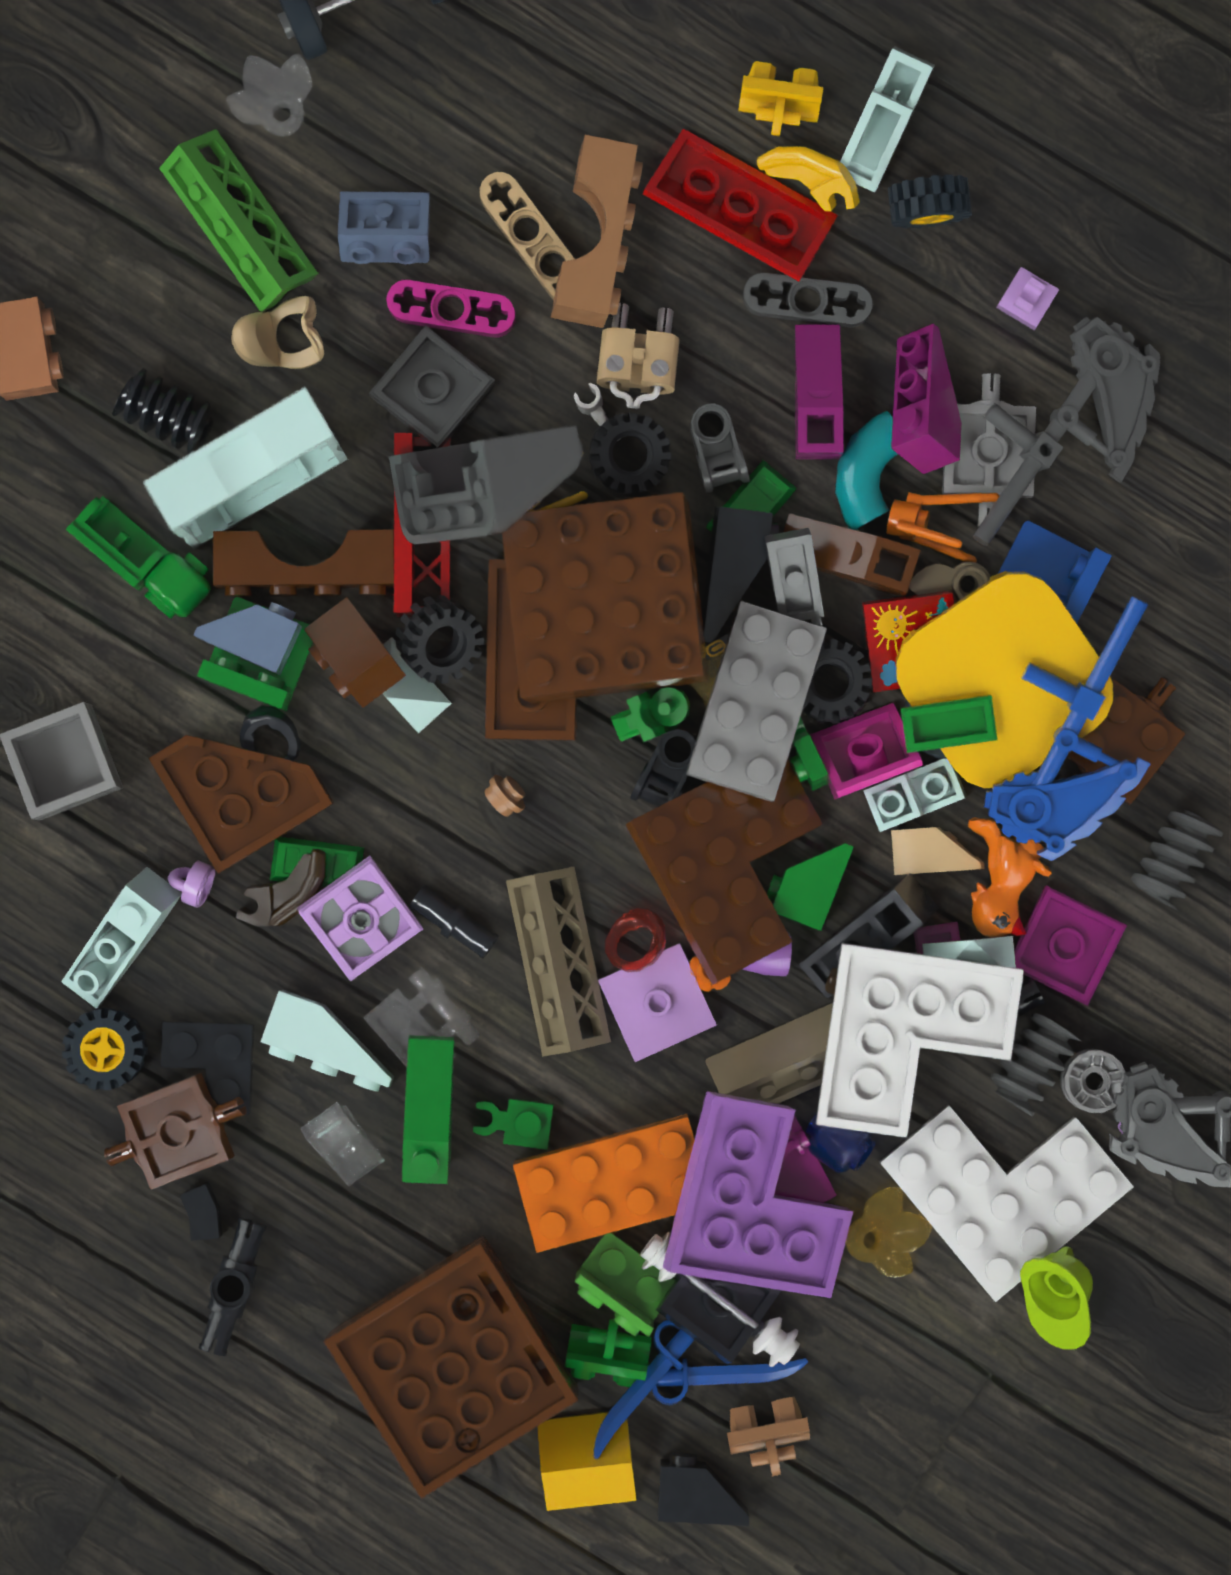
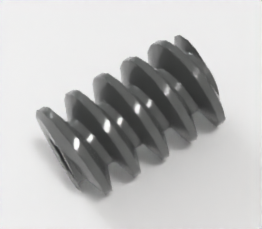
M1183 809L1185 813L1171 811L1167 816L1175 829L1161 827L1158 831L1166 844L1151 843L1149 849L1156 856L1157 860L1142 858L1140 864L1148 875L1134 873L1131 877L1132 882L1140 890L1173 909L1176 908L1169 900L1171 896L1185 899L1187 896L1178 885L1180 881L1189 883L1196 881L1188 867L1203 868L1205 866L1197 852L1199 850L1213 852L1215 849L1206 837L1208 835L1222 837L1224 834L1222 830L1212 823Z
M1033 1013L1030 1019L1038 1028L1037 1031L1023 1028L1020 1032L1028 1043L1027 1046L1013 1043L1012 1051L1018 1058L1017 1061L1002 1059L1000 1062L1008 1073L1007 1076L993 1073L990 1077L998 1088L994 1092L1030 1116H1034L1036 1112L1028 1103V1100L1044 1101L1046 1098L1038 1088L1039 1083L1048 1086H1054L1056 1083L1048 1073L1049 1068L1058 1071H1064L1066 1068L1058 1058L1059 1053L1074 1056L1076 1052L1068 1043V1040L1081 1041L1051 1019Z

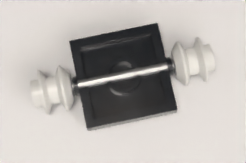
M667 1232L662 1238L655 1234L649 1240L640 1254L645 1259L642 1269L645 1270L653 1265L660 1270L659 1282L672 1279L673 1277L677 1279L656 1308V1311L726 1364L733 1362L750 1336L754 1337L753 1354L756 1355L766 1351L771 1355L770 1367H773L778 1362L785 1365L793 1357L800 1345L795 1340L798 1330L794 1329L788 1333L784 1332L780 1328L782 1323L781 1317L773 1318L766 1322L762 1320L782 1290L668 1272L663 1268V1263L671 1233Z

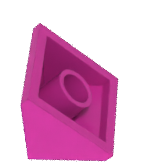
M894 703L810 734L828 772L829 787L834 800L923 765L918 752L907 753L903 722Z

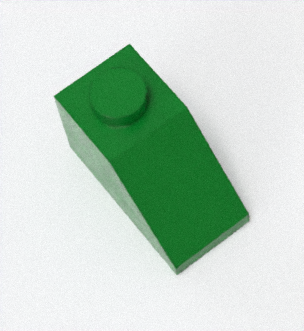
M846 843L785 869L782 877L773 875L766 894L777 914L821 931L854 847Z

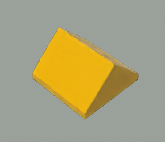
M608 1412L549 1418L537 1426L541 1477L547 1511L637 1501L628 1419L616 1431L598 1459L594 1458L595 1441L599 1428Z

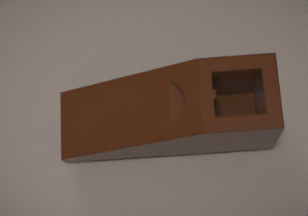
M789 513L783 532L809 528L818 571L899 597L906 595L921 551L920 549L876 535Z

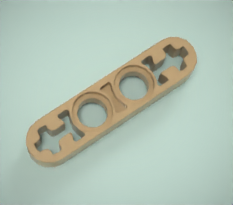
M494 172L482 181L480 186L481 202L485 210L554 301V287H556L558 276L550 277L545 275L540 268L541 260L549 253L559 254L565 261L573 260L574 257L518 182L510 174ZM497 184L500 188H504L508 185L511 188L507 192L508 199L514 208L520 202H523L526 207L514 211L507 221H503L501 216L507 215L508 210L499 199L494 202L489 200L492 196L491 186ZM522 218L534 219L539 225L538 235L531 241L519 240L513 230L518 220Z

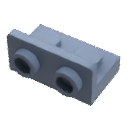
M340 192L338 221L340 260L357 264H367L370 262L400 264L429 262L430 193Z

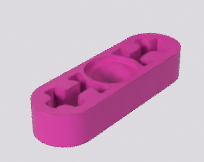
M413 280L396 282L389 289L386 299L391 315L399 322L498 338L508 334L512 330L516 319L513 304L503 295ZM405 291H412L415 300L427 302L426 294L434 293L435 295L431 301L432 317H423L426 309L421 306H411L409 313H403L401 305L395 302L396 297L402 298L405 295ZM456 297L463 302L464 312L459 319L448 321L439 315L438 307L443 299ZM470 301H479L477 310L490 312L493 309V305H500L502 313L508 315L507 320H499L497 327H491L488 318L475 315L476 324H467L472 314Z

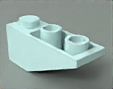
M148 867L143 869L125 885L61 982L97 1009L162 925L182 893L170 886L167 881Z
M286 990L278 991L261 1039L262 1043L270 1045L269 1054L294 1062L296 1055L313 1060L312 1069L336 1077L338 1070L355 1075L354 1084L372 1091L379 1092L381 1085L386 1087L392 1085L394 1076L325 1004Z

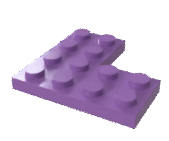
M707 1091L663 1263L664 1269L671 1273L827 1298L832 1297L853 1211L844 1206L774 1195L796 1110L786 1105Z

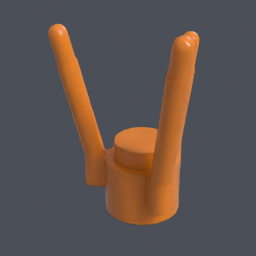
M909 492L906 502L894 500L889 514L887 534L900 536V539L916 542L964 562L976 563L977 558L957 549L962 546L961 540L927 529L930 512L922 510V505L996 502L1000 495L998 493L920 495Z

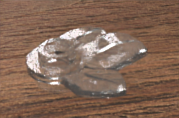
M295 54L279 70L277 66L267 60L256 56H248L243 70L245 90L235 92L226 98L231 112L241 122L248 125H263L268 132L276 136H288L295 133L304 121L305 113L302 102L312 88V79L305 60L299 54ZM279 108H287L291 111L290 117L286 121L281 122L274 118L275 112Z

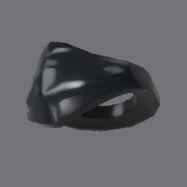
M260 706L253 709L244 718L240 730L242 748L258 752L254 745L255 736L253 732L258 727L268 724L272 729L279 730L286 737L289 751L284 759L294 761L299 756L301 746L294 722L287 714L275 707Z

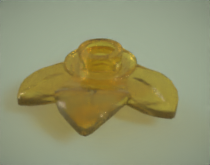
M888 1187L873 1194L866 1201L863 1217L854 1221L849 1227L846 1247L850 1255L856 1260L866 1263L872 1262L880 1274L893 1278L903 1277L913 1272V1263L909 1252L919 1249L926 1243L932 1231V1225L920 1215L903 1212L902 1189L900 1187ZM872 1232L875 1236V1243L872 1247L866 1248L864 1237L867 1233Z

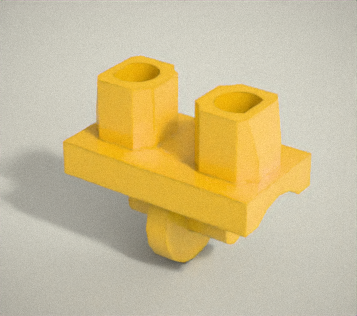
M759 61L753 63L749 75L743 76L738 111L756 114L755 120L773 122L771 135L780 136L782 124L799 126L800 120L818 122L823 87L818 86L816 70L796 69L793 73L792 82L775 80L776 67L771 63Z

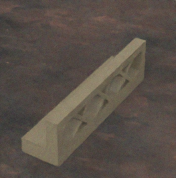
M575 867L507 880L506 884L542 1057L610 1043L611 1039ZM551 880H562L565 898L561 906L553 900L550 886ZM564 924L573 933L574 942L570 950L562 944L560 932ZM573 968L581 973L583 986L579 994L571 987L569 976ZM583 1012L590 1017L594 1034L593 1037L582 1039L579 1019Z

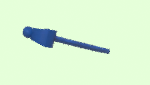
M663 1321L654 1333L653 1344L658 1355L648 1366L646 1380L636 1379L604 1418L595 1441V1459L600 1457L616 1431L672 1366L678 1370L683 1368L678 1359L693 1343L694 1339L671 1321ZM669 1327L677 1328L679 1331L663 1347L659 1339L660 1332Z
M682 1358L683 1368L681 1370L670 1368L652 1389V1393L657 1401L670 1406L679 1403L684 1398L690 1385L745 1384L776 1381L794 1374L808 1363V1360L804 1358L789 1361L785 1365L777 1363L773 1367H770L769 1364L687 1367V1358ZM682 1386V1392L676 1398L668 1399L659 1394L657 1387Z

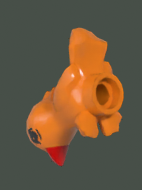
M974 817L969 820L968 827L973 832L982 836L989 847L988 869L991 885L986 888L978 882L976 884L977 891L971 893L973 923L982 935L989 938L1005 937L1009 934L1014 936L1025 935L1027 933L1019 915L1018 901L1020 894L1032 881L1036 872L1047 877L1052 874L1050 868L1039 860L1041 856L1036 853L1044 847L1039 842L1035 843L1032 839L1028 840L1027 844L1017 842L1015 836L1007 837L1003 834L993 819Z

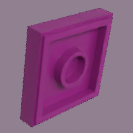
M1045 885L1024 926L1027 934L1020 936L1014 947L1016 968L1023 969V975L1033 978V980L1088 1006L1127 925Z

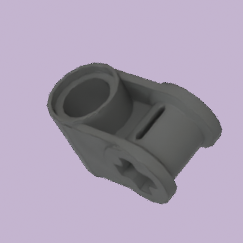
M714 403L699 407L693 414L690 423V433L697 454L696 461L705 493H712L714 487L739 480L743 484L748 483L749 475L740 444L737 442L728 411ZM706 414H714L721 419L723 431L716 437L704 436L698 428V420ZM729 465L732 466V468L724 469V470H721V471H717V472H713V471H712V470H715V469H718V468H722V467H726V466H729Z

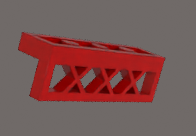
M394 433V455L415 452V448H434L423 438L414 437L413 433ZM451 439L443 447L451 446ZM394 491V613L396 616H403L404 613L412 616L414 612L410 606L415 603V588L427 576L441 588V595H445L450 600V540L439 541L441 543V554L427 567L415 555V544L410 543L402 532ZM415 563L423 570L416 579ZM440 563L441 580L432 572Z

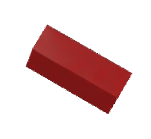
M684 128L643 191V195L798 282L811 265L838 217L834 212H825L816 202Z

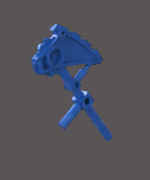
M1133 596L1085 684L1079 682L1075 686L1030 662L1021 679L1067 701V706L1071 711L1063 726L1055 731L1054 743L1039 771H1032L1030 775H1025L1024 771L1014 774V778L1011 781L1005 780L1002 784H993L992 791H986L984 807L988 808V815L994 818L996 823L1002 824L1001 831L1007 837L1015 836L1017 842L1026 844L1031 839L1035 843L1040 842V840L1045 842L1046 847L1036 853L1050 861L1062 856L1077 845L1072 841L1090 836L1101 826L1103 822L1099 820L1113 814L1126 800V797L1122 795L1131 791L1139 784L1151 763L1140 757H1137L1134 763L1127 759L1119 761L1103 753V748L1078 736L1087 718L1093 721L1106 698L1101 692L1148 606L1147 603ZM1069 751H1073L1093 762L1099 760L1108 765L1092 772L1054 780Z

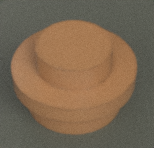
M494 775L489 780L490 786L484 790L488 801L499 813L509 817L513 812L520 813L525 809V804L522 800L525 797V792L517 781L510 776L502 778L499 775Z

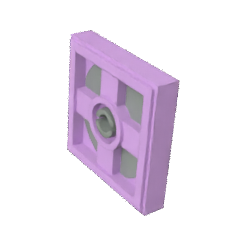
M368 856L297 907L299 914L350 982L423 930L421 923L371 856Z

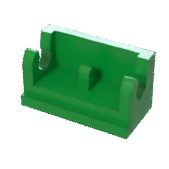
M104 496L100 499L95 497L73 523L65 529L138 591L145 587L144 579L149 572L169 553Z

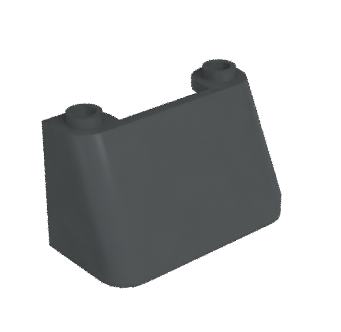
M576 425L389 456L399 520L405 538L412 544L487 536L506 531L578 468L583 456V447L578 438Z

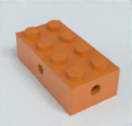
M688 1115L676 1116L514 1161L513 1168L536 1253L676 1215L694 1144V1136Z

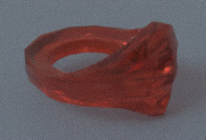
M636 908L624 913L615 921L605 940V953L611 964L625 972H640L653 965L663 953L666 945V931L663 921L655 912L649 909ZM641 926L651 931L654 937L650 942V950L643 958L638 961L629 962L624 961L618 956L617 945L623 935L629 931L637 930Z

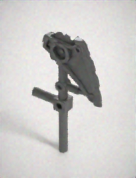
M1085 317L1073 326L1075 332L1069 335L1073 343L1072 349L1075 351V355L1071 357L1072 367L1078 370L1076 376L1079 381L1062 406L1051 412L1050 423L1045 431L1033 434L996 403L987 410L984 418L1023 448L1019 456L1024 459V462L974 533L973 538L978 543L984 546L989 545L1038 471L1050 468L1063 449V446L1058 442L1066 430L1086 446L1092 445L1102 453L1106 465L1111 468L1108 475L1119 483L1122 482L1134 461L1135 446L1139 447L1147 429L1146 415H1151L1155 401L1153 383L1157 384L1160 354L1150 344L1144 346V355L1139 353V347H1135L1133 344L1135 338L1129 331L1124 332L1122 325L1115 322L1108 325L1106 321H1102L1098 317L1091 320ZM1091 393L1101 428L1102 442L1096 438L1097 433L1079 420L1078 413Z
M1145 1062L1131 1066L1129 1072L1123 1073L1122 1091L1116 1093L1113 1103L1117 1105V1108L1113 1110L1114 1119L1116 1122H1121L1119 1128L1123 1131V1134L1116 1138L1109 1133L1110 1151L1135 1165L1138 1159L1150 1172L1166 1176V1171H1168L1179 1181L1197 1184V1178L1212 1187H1231V1166L1226 1162L1227 1142L1230 1141L1231 1095L1225 1091H1217L1212 1096H1184L1181 1091H1177L1179 1085L1171 1077L1165 1079L1164 1073L1159 1072L1153 1064L1147 1065ZM1215 1114L1214 1140L1218 1141L1217 1153L1206 1145L1188 1124L1183 1115Z

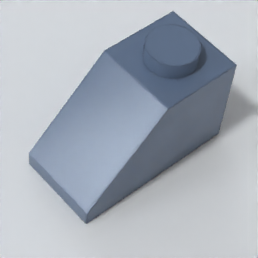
M271 602L268 609L255 605L196 628L193 636L277 675H281L302 626L293 621L296 615L295 612Z

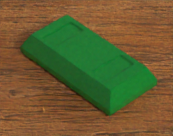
M762 460L750 474L749 482L742 484L723 507L773 513L774 516L797 488L767 462ZM713 519L705 527L711 533L713 527Z
M991 695L901 708L907 753L997 740Z
M279 837L274 843L270 881L280 882L286 880L304 854L307 852L312 853L314 849H320L326 853V878L321 887H327L363 861L364 847Z

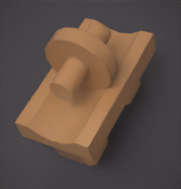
M795 1397L778 1399L771 1402L775 1424L758 1427L754 1405L730 1409L731 1432L727 1433L731 1455L766 1448V1451L750 1454L751 1465L755 1467L770 1464L772 1476L781 1475L779 1462L796 1459L794 1445L776 1448V1446L810 1440L807 1417L802 1418Z

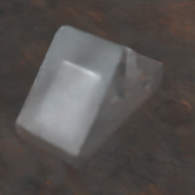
M336 1102L300 1128L306 1140L348 1187L385 1161L380 1151L346 1105L340 1106Z

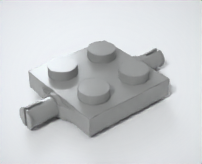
M982 374V400L969 405L957 404L962 422L960 460L943 467L942 495L966 493H998L1001 495L1024 462V459L1019 456L1023 448L984 418L987 410L996 403L1035 434L1036 407L1013 406L1000 401V374H993L992 391H990L991 374ZM1034 479L1021 498H1032L1034 496ZM996 502L979 503L978 527L987 516V510L989 513Z

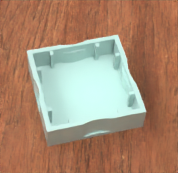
M303 388L143 483L170 529L179 537H183L186 543L193 549H196L213 539V531H227L271 503L348 460L308 391L306 388Z

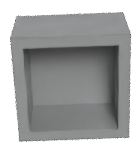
M82 702L0 734V739L31 819L42 820L124 788L93 706L89 703Z

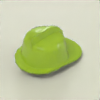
M1067 1246L1043 1258H1033L1026 1261L1020 1270V1276L1031 1325L1040 1337L1055 1347L1063 1350L1081 1347L1091 1335L1088 1301L1093 1290V1278L1089 1269L1074 1257L1072 1248Z

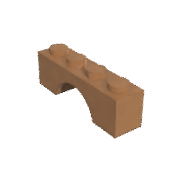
M590 135L584 136L579 152L573 192L583 198L595 211L600 223L601 238L597 246L588 254L577 259L563 261L557 278L551 318L604 328L608 315L617 314L621 289L614 287L616 272H624L628 255V246L621 245L623 230L631 231L636 204L628 203L630 188L638 189L643 162L635 161L638 145Z

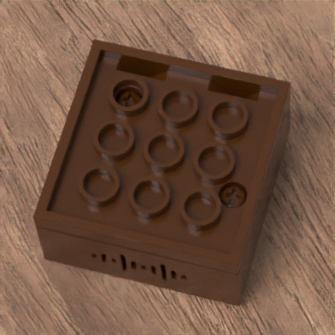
M683 492L528 511L510 528L502 532L520 698L530 703L710 682L690 505Z
M484 1235L332 1329L324 1340L325 1345L421 1499L578 1401V1385Z

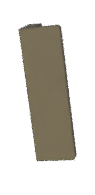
M833 1003L707 1058L705 1062L720 1094L779 1104L821 1085Z

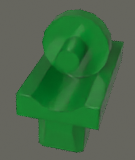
M670 686L662 689H652L627 699L626 701L630 709L611 716V721L621 742L639 734L643 742L678 728L677 725L683 722L689 714V698L684 691L677 687Z
M609 1319L608 1330L572 1324L565 1367L571 1368L573 1378L589 1380L595 1377L597 1372L613 1375V1381L617 1385L630 1387L636 1379L646 1380L652 1337L634 1336L629 1333L617 1332L618 1323L614 1319Z

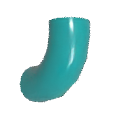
M888 411L873 417L850 437L838 461L835 493L844 521L849 529L856 530L890 511L880 490V476L885 465L899 454L891 449L893 417Z

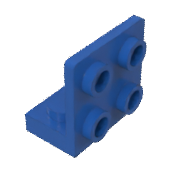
M1025 521L997 574L1004 571L1027 572L1041 577L1054 590L1077 624L1111 555L1098 548H1094L1089 552L1030 521Z

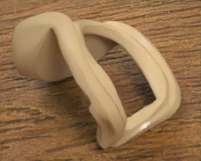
M309 296L294 297L284 301L272 311L255 312L241 317L235 323L231 337L236 353L245 362L263 367L304 369L320 362L324 357V346L320 334L313 327V321L316 318L317 312L314 299ZM303 313L301 317L302 329L312 346L297 353H284L279 348L277 342V327L286 316Z

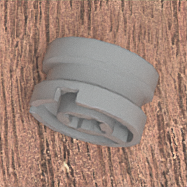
M1084 1049L1071 1056L1064 1063L1066 1068L1060 1074V1085L1065 1098L1074 1107L1089 1113H1104L1115 1108L1116 1104L1113 1103L1115 1094L1122 1091L1123 1073H1126L1122 1063L1112 1054L1098 1049ZM1092 1072H1096L1103 1078V1081H1100L1096 1087L1097 1090L1089 1089L1086 1085V1077Z

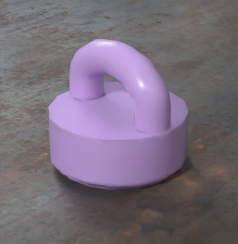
M198 860L192 868L181 867L172 870L168 876V882L174 889L182 892L181 901L183 903L198 908L203 905L210 893L215 878V869L212 865Z

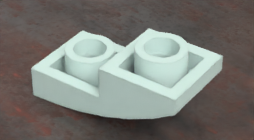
M944 758L863 790L880 832L967 798L957 771H955L948 759Z

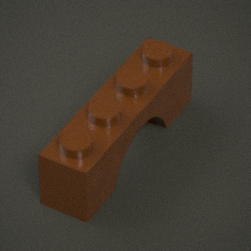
M348 530L342 545L330 558L311 566L290 565L276 558L269 550L263 535L259 531H213V585L217 589H225L226 597L252 596V589H270V596L291 597L297 596V589L314 588L315 596H341V588H359V595L383 596L386 595V588H394V530Z

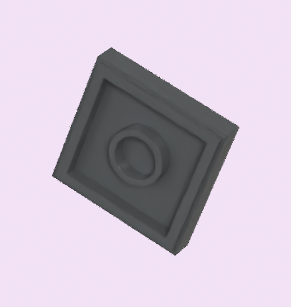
M425 326L372 388L369 395L431 446L441 448L495 385V379Z

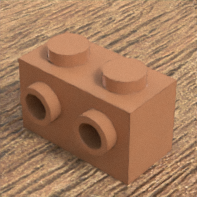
M38 297L0 303V396L6 401L59 392L57 379L64 378L59 352H52L50 335L56 334L52 308L45 309V304Z

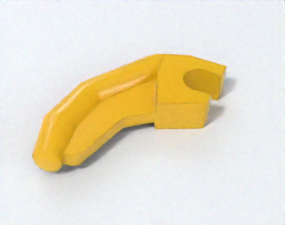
M778 146L757 158L758 168L762 171L765 170L768 176L801 181L811 190V195L825 212L832 211L837 205L834 193H839L845 198L847 209L855 208L860 203L856 182L843 163L806 146Z

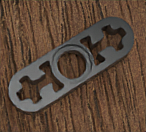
M758 273L749 278L743 291L745 307L752 314L762 317L853 328L862 325L868 319L872 310V298L869 292L857 284L803 277L798 282L787 275ZM760 284H768L770 293L782 295V285L791 286L787 297L788 310L779 309L782 299L771 298L768 299L766 306L758 305V298L751 296L750 292L757 291ZM810 288L818 293L820 305L815 311L803 312L797 308L794 297L799 290ZM827 291L835 292L833 301L846 302L849 295L857 296V303L864 305V310H857L854 317L846 316V308L832 306V316L824 315L823 313L828 303Z

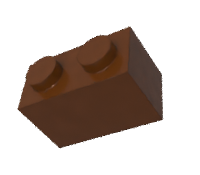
M348 597L304 629L314 645L308 648V651L323 670L329 666L334 670L335 673L328 677L331 683L344 699L352 694L362 708L406 676Z

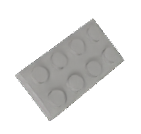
M743 601L739 602L686 775L770 802L775 801L827 628Z

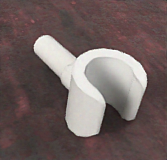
M588 383L591 391L596 396L595 400L590 404H584L580 401L576 392L574 393V399L578 409L583 414L591 415L594 421L601 426L608 420L602 408L603 399L599 388L595 384Z

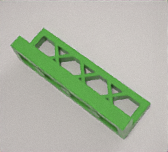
M217 129L179 144L159 169L260 312L273 308L288 291L313 280L318 274ZM210 146L219 159L220 165L216 166L207 162L199 150ZM227 184L241 190L245 196V203L231 196L227 190ZM253 220L265 224L271 233L270 239L257 233L252 226ZM279 256L290 260L299 273L289 277L278 262Z

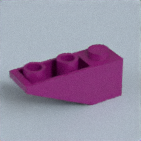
M934 323L897 339L891 442L892 450L922 474H926L959 461L961 449L962 422L940 331Z
M795 325V459H840L843 454V389L840 325Z

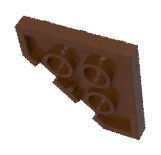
M186 735L148 758L218 874L335 804L312 765Z

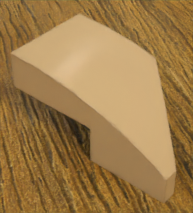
M940 827L891 830L894 875L984 869V862L960 844L950 831H943Z

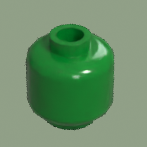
M190 552L184 558L177 553H167L145 577L144 584L148 592L144 596L170 619L175 615L187 618L211 592V585L204 577L209 569Z

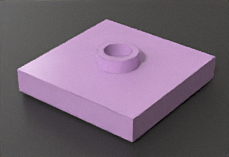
M680 943L598 980L635 1062L716 1026V1022L695 976L691 975L690 965Z

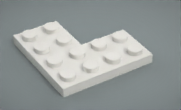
M842 943L816 1125L907 1138L920 1048L1011 1060L1024 970L1021 968Z
M946 1105L879 1161L995 1302L1021 1282L1020 1270L1026 1261L1033 1258H1043L1053 1252H1057L1134 1187L1076 1117H1072L1005 1173L949 1105Z

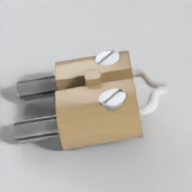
M619 303L617 314L613 315L612 327L602 331L596 382L599 386L610 389L616 397L625 399L628 408L639 409L643 401H651L657 398L659 394L664 395L674 392L680 340L679 337L671 334L672 309L667 308L665 332H663L665 308H660L658 310L656 331L647 330V334L635 333L636 329L627 328L629 306L623 303L621 326L620 328L618 327L621 303ZM630 388H639L641 393L649 394L638 396L633 404L632 397L622 391H630Z

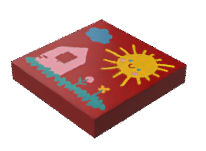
M952 591L862 602L873 692L901 689L896 679V657L902 641L913 629H919L954 605Z

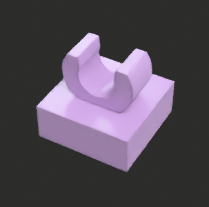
M1020 267L996 308L1035 330L1059 289Z

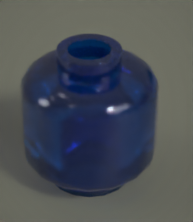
M816 1114L806 1129V1133L811 1135L810 1145L808 1146L810 1154L837 1173H844L850 1169L855 1172L858 1171L875 1147L876 1143L871 1139L872 1133L816 1125Z

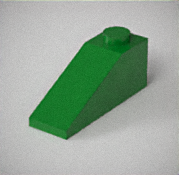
M409 1035L402 1182L448 1184L451 1164L454 1037Z

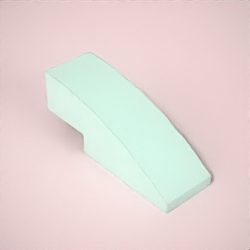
M895 46L890 52L840 161L848 169L857 185L872 192H876L935 66Z

